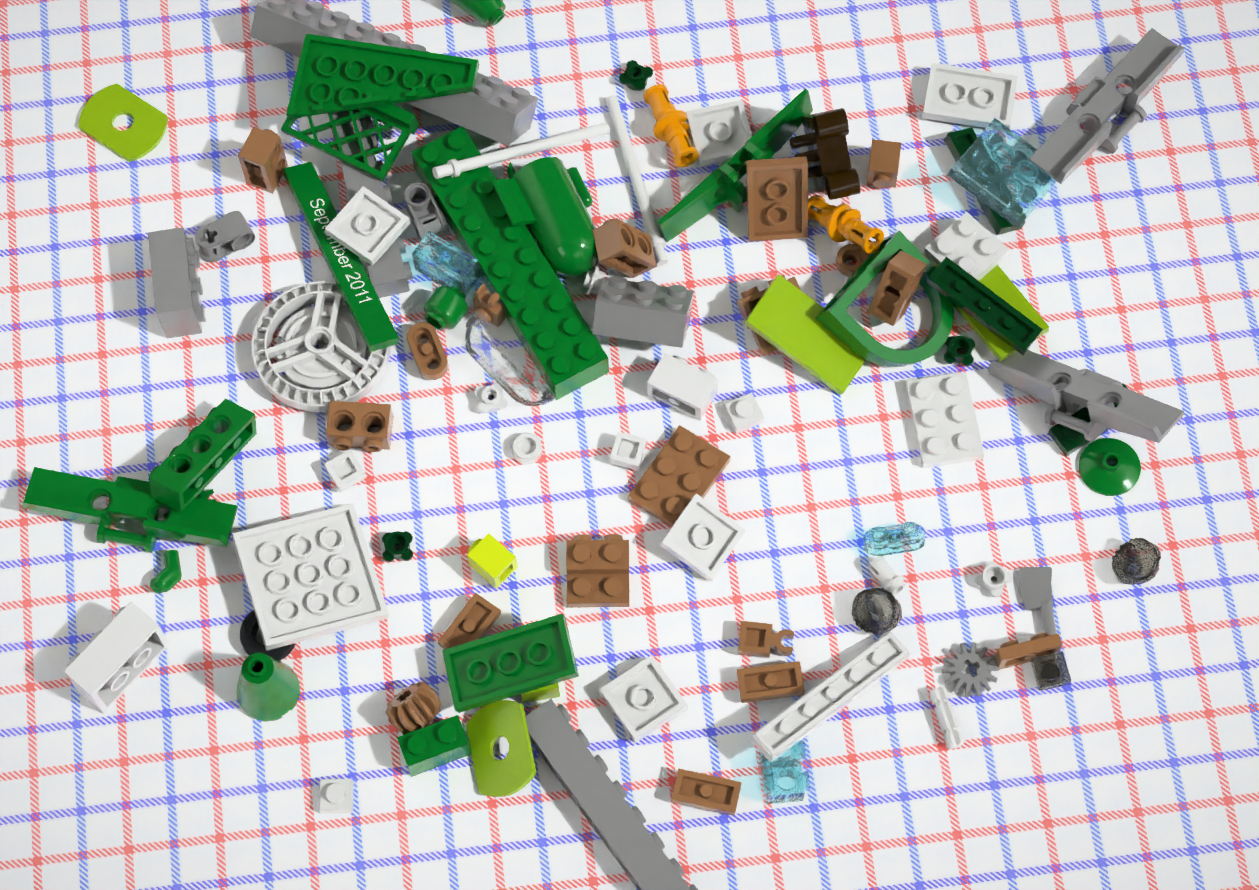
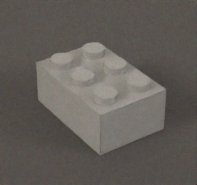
M184 227L148 232L155 309L166 338L201 334V322H206L204 304H201L200 295H203L201 278L198 277L197 269L200 268L198 251H195L193 237H187Z
M621 276L605 277L595 302L592 334L683 348L690 325L694 290H687L681 285L661 286L648 280L640 282L628 281Z

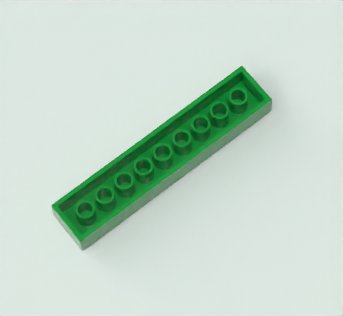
M459 127L412 151L411 155L416 173L422 183L430 189L446 222L492 295L495 292L499 294L500 299L497 302L504 306L505 318L555 399L558 400L609 373L608 356L595 335L592 334L588 324L525 225H512L492 184V181L497 179L490 168L484 166L461 172L458 177L446 176L435 179L432 172L433 167L447 164L448 160L451 159L460 161L481 155L465 128Z

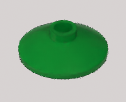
M1102 438L1093 441L1083 450L1079 459V473L1083 482L1092 491L1104 496H1119L1127 493L1136 485L1141 473V463L1135 450L1127 443L1114 438ZM1112 459L1117 465L1109 466L1106 460Z

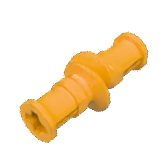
M654 85L643 94V99L646 104L650 105L656 120L653 129L654 135L658 140L666 142L667 146L671 149L674 155L673 162L675 166L688 167L697 161L699 153L696 148L692 147L687 133L690 126L686 123L687 115L684 111L675 109L668 98L669 91L665 85Z
M813 195L808 199V220H816L823 227L827 228L828 236L833 241L844 242L848 240L860 245L862 250L868 254L875 253L880 248L884 240L883 231L877 227L871 228L861 220L859 210L851 209L845 203L838 206L830 205L820 195ZM811 206H814V207L817 208L818 210L815 211V210L811 209ZM870 237H872L873 239H875L876 242H873V241L869 240Z

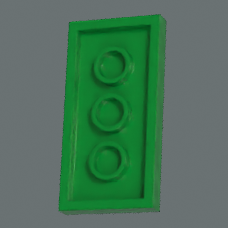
M562 613L442 650L454 709L458 713L579 676L566 617Z

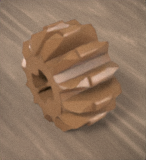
M422 681L417 684L412 683L409 687L402 689L400 693L394 695V699L388 702L385 713L392 726L405 735L425 727L427 723L433 721V717L439 714L442 703L435 690Z

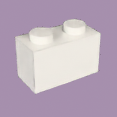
M666 353L663 354L647 381V395L699 421L702 420L718 392V379H716L714 374L706 369L698 370L690 366L680 356L674 355L672 357Z

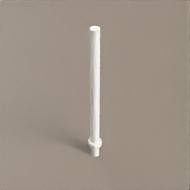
M610 95L606 98V102L647 234L651 236L656 264L663 266L668 263L664 249L666 242L660 236L616 95Z
M605 122L460 161L451 159L448 160L447 164L433 167L432 172L435 179L446 176L458 177L461 172L609 134L610 127Z

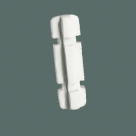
M945 687L935 688L930 691L929 696L932 705H936L934 711L941 731L945 733L944 740L948 749L959 748L963 745L964 738L962 732L958 731L959 724L952 703L948 702L950 697Z

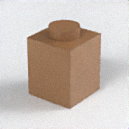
M872 139L866 184L874 185L877 188H896L901 142Z

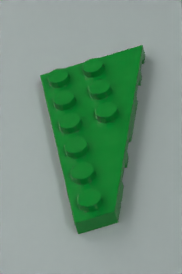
M306 34L286 116L288 119L474 92L480 64L478 59Z

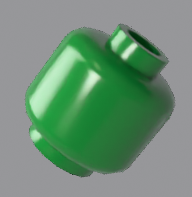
M447 286L437 287L424 303L425 320L440 331L454 329L468 312L465 293L456 286L451 288Z

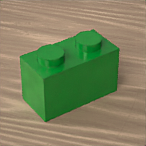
M458 715L397 737L411 777L471 755L470 746Z

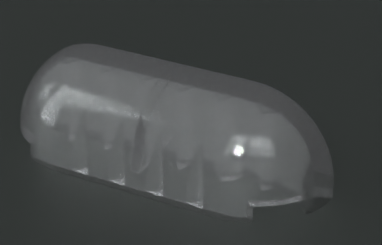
M472 314L465 326L467 327L465 347L471 357L518 403L529 407H539L552 402L556 396L487 326Z

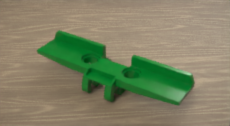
M806 88L747 140L745 145L728 161L716 168L657 222L662 237L666 242L675 238L724 202H728L737 213L743 210V204L747 201V185L744 187L739 179L746 174V161L772 159L803 123L801 116L810 115L813 112L809 91Z
M38 467L33 469L25 498L21 505L24 509L99 525L96 536L98 543L105 544L107 540L144 547L145 552L153 553L158 537L227 547L238 509L237 505L195 498L180 513L151 497L148 481L118 476L115 482ZM100 496L108 497L109 504L105 509L97 510L93 508V502L96 498ZM159 508H167L169 510V516L163 521H156L159 515ZM122 518L138 520L142 522L147 535L110 528L112 522L121 523Z

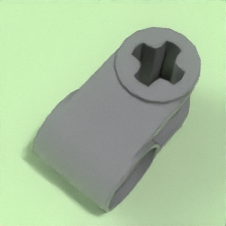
M420 182L407 186L404 192L406 208L421 243L425 242L427 237L439 232H449L446 219L440 207L437 206L428 186ZM415 198L425 199L422 203L412 202Z
M240 211L227 213L222 218L202 226L195 234L200 257L207 262H217L238 250L245 249L256 238Z

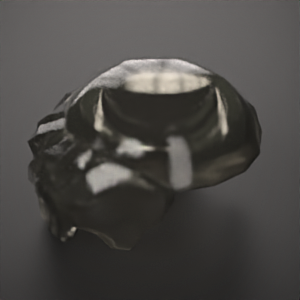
M1135 537V539H1129V542L1120 545L1119 550H1116L1115 555L1112 557L1111 565L1117 580L1127 585H1139L1154 579L1160 568L1161 552L1158 546L1144 538Z
M875 587L869 590H862L855 596L851 615L855 625L859 626L862 631H865L867 634L882 635L895 629L898 623H900L902 608L891 592L884 588Z

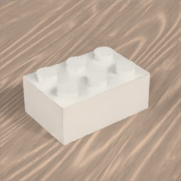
M131 601L126 607L123 606L115 612L112 622L104 630H99L92 636L89 645L81 654L77 653L69 660L67 668L63 672L75 689L105 714L170 644L159 624Z

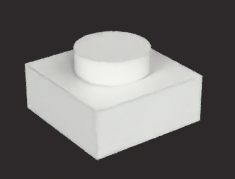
M752 392L724 404V410L736 434L760 425L765 421V417Z
M618 431L609 457V463L639 471L646 450L647 439Z
M351 449L324 463L326 471L340 492L367 478L364 469Z
M320 779V813H353V779Z

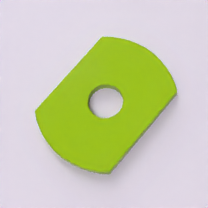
M116 83L100 90L88 100L81 112L78 127L82 132L128 162H132L144 157L157 147L166 132L168 117ZM120 115H130L134 119L132 126L127 130L120 131L113 127L115 118Z
M500 700L479 709L466 725L478 791L482 795L491 797L513 795L523 789L537 773L524 706L516 701ZM505 737L509 743V751L505 758L497 760L493 753L494 744L499 738Z

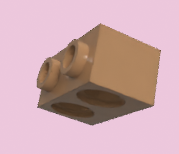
M253 127L238 154L239 162L246 184L273 194L284 174V168L288 166L281 138L270 129L261 130Z
M618 218L609 219L603 225L593 229L600 263L631 278H635L657 267L649 234Z
M900 251L888 262L867 313L894 326L906 314L927 264Z
M330 401L326 428L329 446L342 451H347L351 448H364V450L369 452H380L382 449L390 450L394 419L391 404ZM342 424L351 425L346 431L337 430ZM378 425L382 427L378 432H368L372 426Z

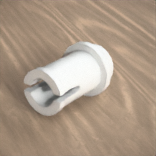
M883 556L876 558L870 563L871 565L867 569L884 587L883 592L894 597L906 587L904 583L905 578L902 575L898 576Z

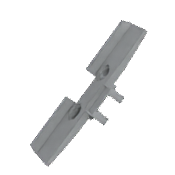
M1151 28L1104 79L1095 77L1066 109V113L1069 116L1028 161L1056 182L1062 184L1099 146L1114 154L1118 149V143L1138 122L1143 123L1147 118L1146 111L1138 104L1182 56L1185 51L1184 47L1180 44L1177 46L1158 31ZM1121 83L1128 84L1132 88V92L1122 94L1117 90L1116 86ZM1122 111L1129 115L1110 135L1113 123L1108 121L1114 113L1119 115ZM1080 124L1084 126L1083 128L1091 133L1083 131L1080 127Z
M1027 350L1024 355L1015 352L1001 362L992 361L988 368L989 375L1034 398L1051 404L1045 412V423L1049 425L1058 423L1084 434L1086 440L1091 442L1096 440L1108 427L1160 443L1185 414L1181 409L1124 388L1118 380L1087 368L1078 370L1030 350ZM1059 383L1068 384L1065 388L1059 390L1055 387ZM1080 405L1088 408L1091 421L1089 423L1066 414V412L1072 414Z

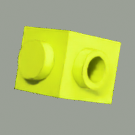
M489 533L483 539L478 538L468 549L469 566L495 589L518 568L516 556Z

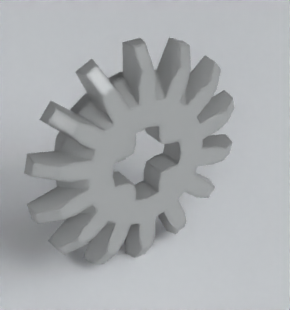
M972 642L971 650H967L964 643L959 644L960 653L953 648L949 650L954 658L944 657L943 662L950 664V667L941 670L942 674L950 673L951 677L945 680L946 685L952 682L956 683L953 692L957 693L960 688L965 689L964 697L969 698L970 690H975L977 697L981 696V687H984L988 692L992 690L988 680L997 682L998 678L992 675L991 671H999V667L989 664L995 660V655L985 658L984 654L988 650L987 647L984 646L980 652H976V643ZM969 661L971 665L977 664L979 666L976 670L977 676L972 677L970 673L964 675L962 671L965 669V662Z

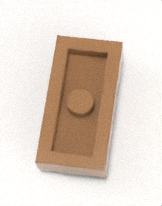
M475 593L438 640V645L445 650L483 638L501 615V610Z
M1045 632L1034 635L1030 638V641L1019 643L1018 640H1012L1003 643L995 654L996 666L1001 670L1059 655L1063 645L1059 633L1049 636V633Z
M800 661L737 669L736 672L741 703L801 696L805 693Z
M678 768L671 802L735 816L742 782Z

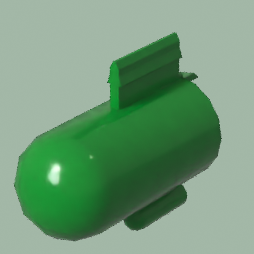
M545 157L532 161L515 172L510 162L506 170L509 179L492 181V184L512 225L522 226L528 224L539 248L557 274L575 277L593 269L599 262L593 235V229L596 226L586 209L592 205L593 199L577 167L566 169L561 159Z

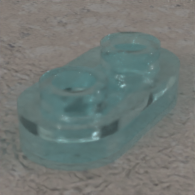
M905 522L886 527H873L863 536L864 551L872 556L912 552L921 549L926 543L925 529L915 522Z

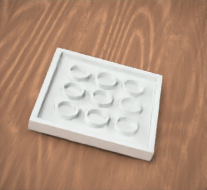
M353 503L232 533L234 546L266 651L389 618L386 602Z

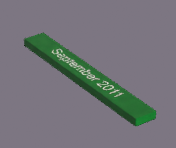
M312 162L284 168L283 176L369 352L397 345L399 337L359 257L326 234L325 228L337 216V212Z

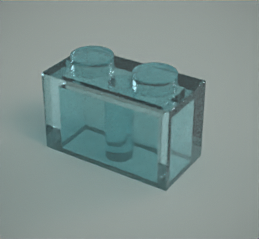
M430 231L427 232L412 252L415 270L442 286L450 288L456 286L465 295L468 294L481 276L478 259Z

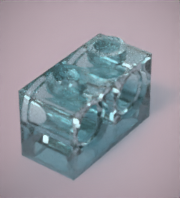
M804 740L799 741L790 748L791 754L789 756L778 757L772 763L759 750L765 805L804 801L805 791L810 790L808 771H802L801 760L806 759ZM782 777H789L795 782V785L792 788L785 789L777 781Z

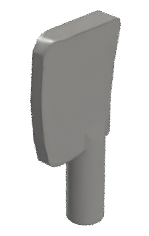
M1020 568L1018 570L1019 590L1025 609L1028 611L1040 610L1044 633H1049V636L1057 634L1051 587L1052 568Z

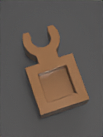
M481 284L473 297L475 315L484 323L489 324L491 322L499 327L506 319L504 306L497 302L500 296L496 292L492 295L487 291L486 285Z
M741 621L738 655L769 658L770 649L782 656L792 655L793 647H785L781 641L783 639H794V631L784 629L778 633H772L773 624Z

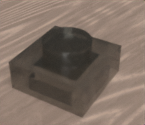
M1063 651L1031 659L1030 662L1039 691L1070 685L1071 677Z

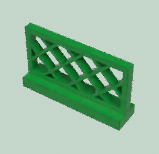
M394 104L349 110L350 116L334 120L332 113H328L331 122L314 126L312 116H307L311 128L300 132L291 128L298 118H286L281 127L283 133L384 181L410 134L414 135L419 127V123L413 113ZM370 117L374 120L376 128L359 132L356 120ZM353 122L356 134L340 139L336 126ZM333 128L336 140L326 144L319 142L317 133ZM391 129L401 132L396 142L385 145L381 132ZM378 134L381 146L365 151L362 138ZM358 140L361 153L352 156L344 154L342 145ZM383 152L385 162L380 171L369 166L367 157Z

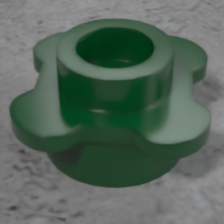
M635 60L628 61L626 64L627 69L619 76L620 83L634 91L644 90L648 78L653 75L652 68L649 66L643 67Z
M965 336L948 337L945 342L947 352L944 354V361L948 364L956 362L962 363L964 366H970L974 361L972 357V350L976 345L974 340ZM961 349L962 353H958L957 350Z
M407 531L385 533L382 537V542L385 546V551L382 553L383 559L386 562H392L394 559L411 560L413 557V551L410 549V543L413 541L412 534ZM399 544L401 547L395 549V545Z

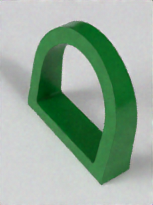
M899 230L884 238L880 248L875 253L870 254L815 318L864 359L882 366L904 367L931 357L944 345L952 329L954 305L953 302L926 283L936 267ZM900 251L927 264L919 284L925 290L931 303L932 325L926 339L912 350H896L884 346L876 341L847 313V308L887 262Z

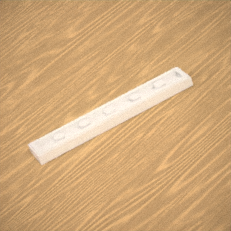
M891 631L887 632L751 735L750 740L772 763L909 659L910 651Z

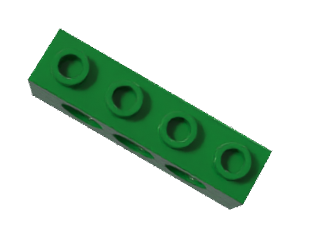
M226 398L217 407L212 408L207 418L199 426H195L179 446H175L169 456L160 466H156L149 475L151 497L182 513L257 434L255 414Z

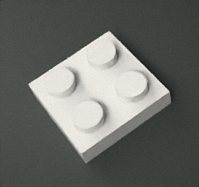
M743 100L686 111L693 147L699 153V158L697 159L699 167L728 161L752 137Z
M363 186L328 224L325 231L328 236L373 266L409 226L410 218Z
M968 212L964 213L924 248V254L937 266L945 257H948L978 281L1004 260L1010 251L1007 246Z
M696 493L659 545L710 582L746 532V529Z
M650 655L599 689L600 694L635 743L688 709V704L653 655Z

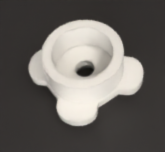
M595 266L593 271L588 270L586 272L582 287L587 288V295H590V293L598 295L604 281L606 272L598 270V266Z
M494 382L490 386L484 387L479 385L475 388V396L479 399L478 410L481 413H495L507 407L508 402L503 396L504 385L502 383ZM490 395L494 396L492 400L488 399Z
M989 561L985 564L983 573L976 576L975 583L978 587H984L990 591L991 596L1000 597L1003 594L1005 585L1012 582L1013 576L1003 566L994 561ZM996 577L997 581L993 582L991 578Z

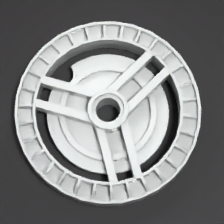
M314 281L297 285L283 292L264 309L253 332L252 356L260 380L266 389L278 400L303 411L327 412L329 411L330 401L358 402L379 383L389 362L391 346L372 351L369 359L365 360L367 352L366 343L351 313L341 309V306L347 307L336 282ZM324 303L333 304V306L324 305ZM315 304V306L305 308L294 314L283 325L278 335V337L282 339L284 343L271 347V342L275 332L277 331L280 324L288 316H290L292 313L301 308ZM320 343L328 344L323 349L315 348ZM277 357L278 362L271 364L270 359ZM284 372L295 383L311 389L295 386L283 379L278 373Z

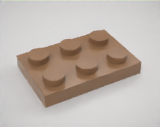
M807 157L746 161L749 242L808 238Z
M679 425L630 492L628 501L672 527L696 493L704 499L731 461V456Z

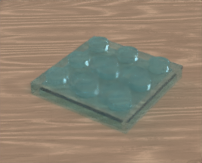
M996 118L993 119L947 174V176L1018 229L1057 183L1028 161L1037 149Z

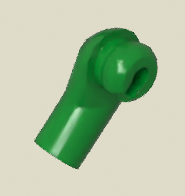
M168 550L163 553L165 568L156 577L151 579L150 587L153 592L157 594L168 592L181 580L182 572L179 552L177 550Z

